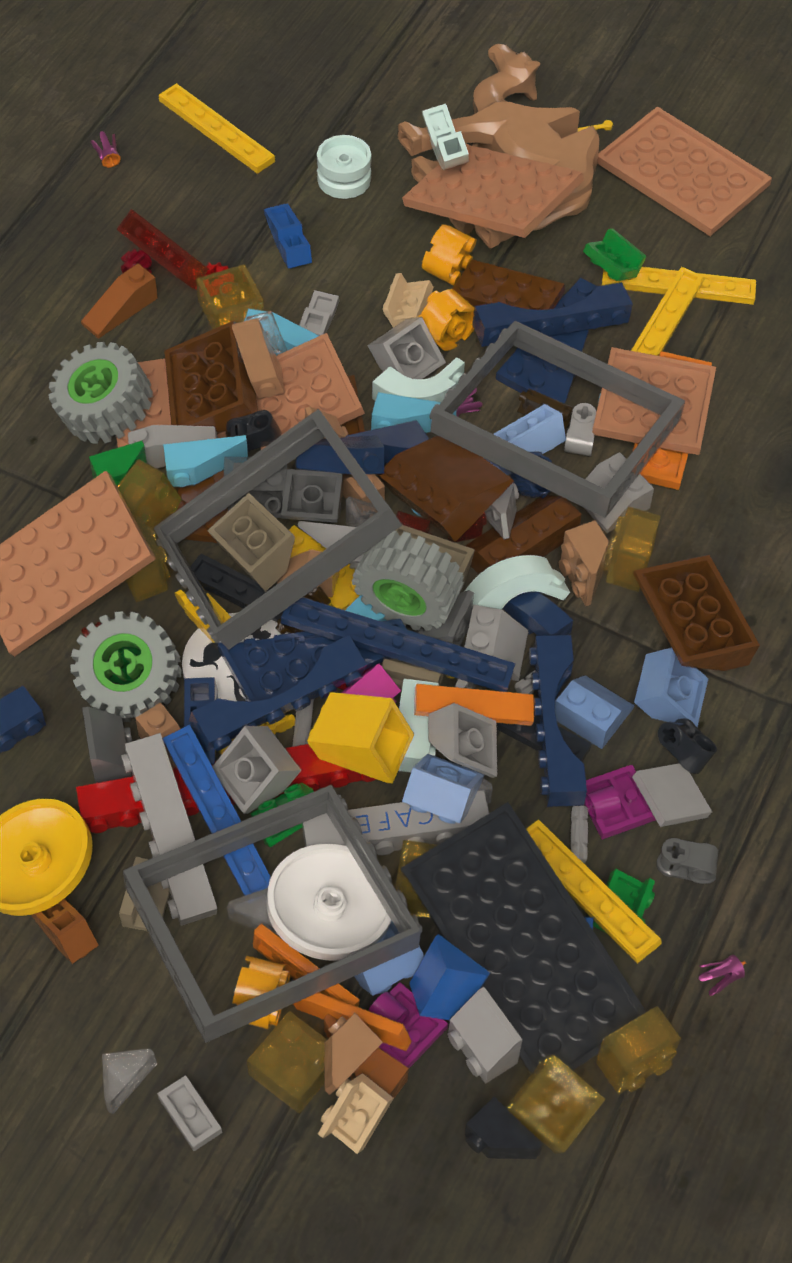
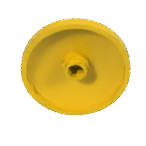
M35 799L16 805L0 815L1 913L26 916L42 912L66 898L80 883L89 866L93 845L87 823L73 807L59 800Z

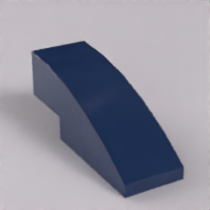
M537 591L519 594L508 601L503 607L513 619L528 630L529 635L533 632L537 636L569 635L571 633L573 619Z

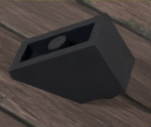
M495 1097L466 1123L464 1135L466 1136L467 1144L476 1153L482 1152L487 1158L536 1159L541 1154L543 1143Z

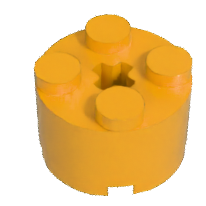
M443 224L430 242L433 245L430 252L426 251L424 255L422 269L455 286L461 276L460 271L462 268L466 269L473 259L470 253L473 251L477 239Z
M453 289L432 292L427 299L428 304L418 317L423 318L435 343L442 350H452L458 346L456 344L457 341L461 338L466 340L473 332L472 323L475 307Z
M246 956L245 961L249 968H241L232 1003L240 1005L289 983L291 977L289 971H285V965ZM282 1009L253 1021L249 1025L269 1029L271 1024L278 1026Z

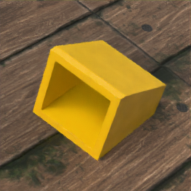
M330 692L313 729L309 733L307 742L321 760L393 784L414 733L392 698Z

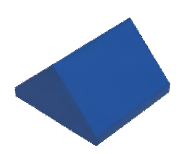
M439 934L435 936L411 979L410 987L420 1016L450 1020L483 987L490 972Z

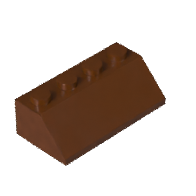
M547 495L544 498L539 497L516 512L509 538L503 539L493 527L465 545L475 549L470 566L480 574L493 564L511 557L522 555L544 557L563 544L565 531L580 526L582 514L562 496Z

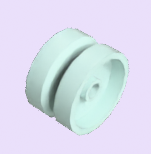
M338 135L326 139L319 146L317 151V180L319 187L326 194L335 198L347 199L357 197L369 188L371 182V151L363 140L355 136Z

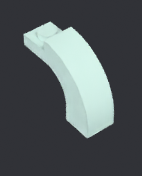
M443 104L422 111L430 142L441 168L446 170L468 163L469 153L461 131H455L447 105Z
M456 357L440 373L428 379H412L402 375L392 367H388L373 381L372 399L376 401L377 394L380 392L442 402L447 391L450 388L454 389L458 384L460 377L464 373L465 362Z
M535 555L515 556L495 563L481 572L465 590L474 592L473 605L502 609L512 598L525 592H542L563 601L570 593L564 582V576L557 570L552 569L546 558Z

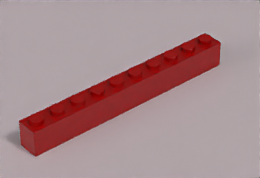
M309 744L285 748L301 769V772L289 786L303 783L311 787L315 792L329 785L339 788L352 782H371L376 780L319 759ZM172 769L187 816L197 814L199 809L178 769ZM133 776L76 787L80 815L87 823L90 832L102 833L109 828L120 826L133 827L141 823L139 813L143 812L144 809L141 800L136 802L134 800L130 784L135 782ZM224 788V790H225L226 794L228 795V797H229V799H230L232 805H236V803L234 802V800L232 799V797L229 795V793H228V792L226 791V789ZM282 792L281 794L277 795V796L274 797V798L276 799V798L279 797L280 795L284 794V792Z

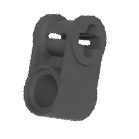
M671 838L663 843L656 865L659 872L667 877L709 884L716 880L718 849L707 843H695Z

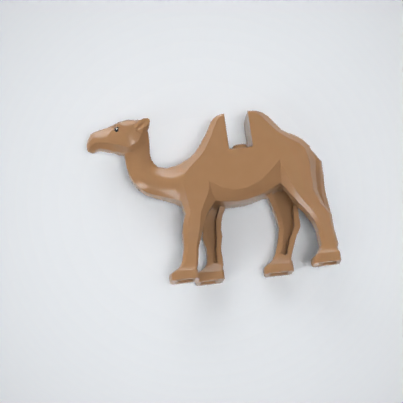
M495 44L491 46L488 50V57L494 62L498 73L484 79L474 89V114L451 120L455 131H461L464 142L473 143L472 146L570 168L583 173L584 181L534 229L540 230L564 216L577 215L587 208L592 194L593 175L598 161L599 135L594 126L578 131L580 111L575 108H535L505 101L504 99L514 93H524L530 100L537 99L535 81L536 71L540 66V62L533 61L525 52H514L507 45ZM405 121L398 125V140L411 156L433 149L427 127H416ZM418 156L412 159L411 173L419 183L439 162L438 160L431 161L423 156ZM449 218L456 229L465 234L471 233L475 228L476 233L488 248H493L502 241L515 236Z

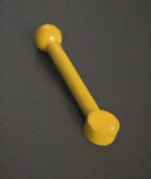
M606 120L603 124L592 126H594L595 130L603 128L611 130L613 123L610 120ZM590 126L578 128V131L586 129Z

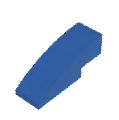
M288 203L264 209L272 236L286 266L292 268L312 263L310 244L303 235L302 224Z

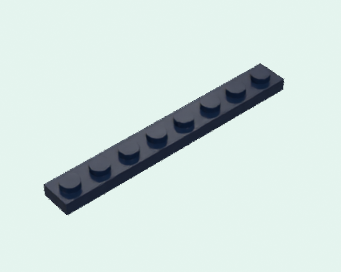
M303 597L285 609L281 616V624L335 641L350 635L358 648L496 691L507 692L516 664Z

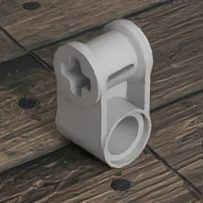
M580 403L574 407L570 428L567 431L564 452L591 456L595 436L592 431L596 417V409L591 404Z

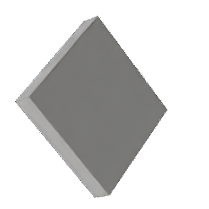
M680 763L636 771L632 777L660 827L707 818L712 813L691 774Z

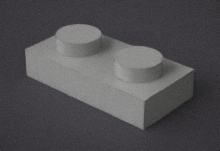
M186 1075L157 1093L159 1100L193 1151H196L222 1133V1128Z

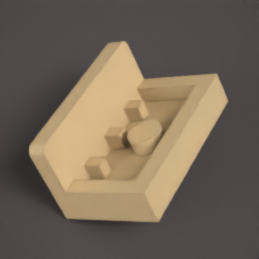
M402 273L395 275L386 302L383 305L384 315L388 318L393 328L405 319L416 318L422 313L428 304L427 299L434 288L430 280L407 283Z
M363 1073L353 1080L347 1079L338 1088L336 1096L339 1098L335 1105H331L323 1114L321 1122L324 1124L318 1132V1135L322 1138L332 1133L357 1154L365 1148L394 1099Z

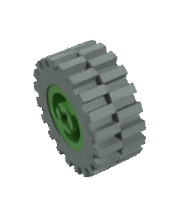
M97 342V346L94 349L89 344L83 346L84 352L79 354L76 350L71 353L73 359L69 362L64 359L60 363L63 369L61 371L55 370L52 375L56 382H50L49 389L52 392L49 394V400L52 403V407L74 436L77 435L84 442L88 438L91 443L98 444L99 438L104 443L112 442L111 436L113 435L120 439L125 436L123 431L127 428L133 431L137 427L134 422L137 419L143 421L146 416L143 409H150L151 402L148 398L153 397L149 379L127 348L123 346L119 348L116 343L110 342L108 347L104 342Z
M393 531L364 553L353 574L352 585L356 586L354 590L357 595H363L361 601L365 605L371 604V610L376 614L381 612L385 615L384 619L386 620L401 619L405 627L407 624L411 625L413 630H420L421 626L425 631L431 630L433 626L437 629L441 627L442 623H445L463 587V573L458 572L460 567L457 562H450L452 557L447 552L441 553L438 551L440 547L435 543L430 546L425 543L426 539L421 536L414 539L411 537V533L403 531L402 535L399 536L397 531Z
M123 611L114 612L115 619H110L107 614L100 617L99 619L102 624L98 627L93 623L86 627L90 634L87 637L80 634L76 640L80 645V649H73L71 657L76 663L70 666L71 673L76 677L73 680L75 687L93 708L122 716L123 722H131V718H136L160 702H163L166 706L171 702L172 699L169 694L171 691L177 692L179 684L176 682V678L181 677L182 669L178 665V662H181L179 653L175 649L176 646L160 625H156L154 620L147 616L143 619L139 613L131 612L130 617H126ZM122 647H135L141 650L139 656H135L129 650H123L125 658L130 663L126 667L127 674L132 680H135L141 670L144 669L140 677L134 682L125 685L110 682L109 678L112 675H116L122 681H127L125 672L120 668L124 666L123 656L116 650Z

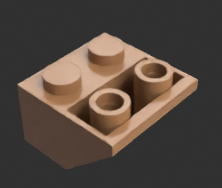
M596 520L565 531L564 541L561 545V560H559L561 573L564 576H568L575 596L577 598L580 597L585 606L591 605L602 577L609 543Z

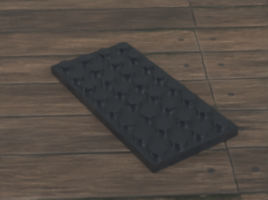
M509 802L401 868V872L443 938L490 972L483 987H485L522 1038L519 1057L541 1091L651 1020Z

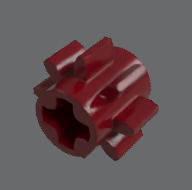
M133 249L121 257V260L124 262L121 265L122 273L136 264H140L152 274V271L149 269L152 265V260L143 250L136 251V249Z

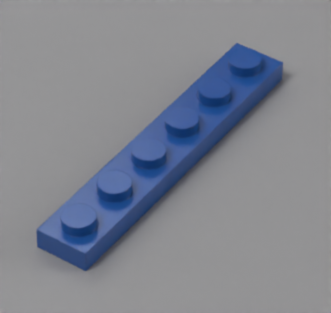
M188 725L162 738L211 834L241 822L191 726ZM254 844L223 856L247 903L267 894L271 877Z

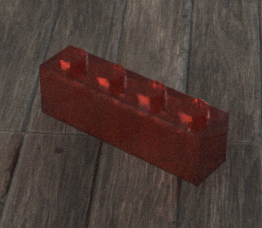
M132 209L116 229L192 289L196 288L209 270L208 267Z

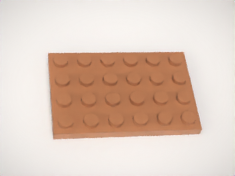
M658 106L598 153L597 164L709 236L713 235L769 187L772 177Z
M465 144L469 153L468 163L443 170L438 164L402 199L406 207L526 238L584 179L581 171Z
M107 471L101 473L0 544V635L8 652L13 656L21 653L156 559L116 483Z

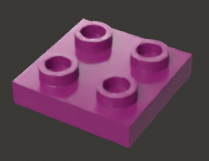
M633 765L586 780L587 793L584 805L588 808V813L602 840L656 820L632 778L636 773Z
M400 982L389 993L384 992L369 1009V1012L404 1024L412 1041L407 1051L386 1043H382L378 1048L408 1068L448 1028V1023L443 1019L420 1016L413 993Z

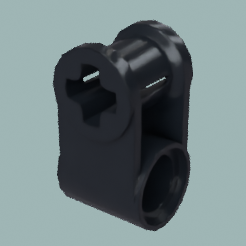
M259 410L246 416L233 418L226 424L230 437L246 435L248 452L267 446L281 436L279 426L272 414L267 410Z
M687 718L663 723L658 730L660 743L679 761L684 769L691 773L699 774L717 751L714 742L706 737Z

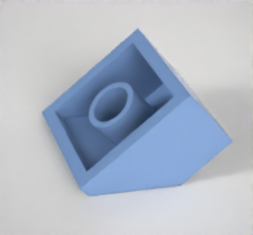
M672 648L646 654L634 703L651 718L666 722H675L678 719L687 718L698 727L708 678L697 668L681 666Z
M587 676L572 680L555 701L557 722L600 749H603L634 709L633 704Z
M427 754L412 768L402 802L409 804V807L414 811L421 813L428 811L439 815L438 818L443 822L450 824L461 823L469 812L484 774Z
M392 920L387 932L377 943L399 934ZM419 945L418 948L354 977L359 985L372 996L382 994L399 980L414 976L424 958L423 952Z

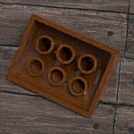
M234 321L164 350L171 425L215 426L217 432L227 431L226 424L229 420L258 411L256 392L250 382L232 329V324H236Z
M438 435L396 454L384 466V473L377 474L395 496L455 542L514 482L511 477L483 457Z
M710 555L634 570L633 575L681 666L726 671L750 664L760 644Z

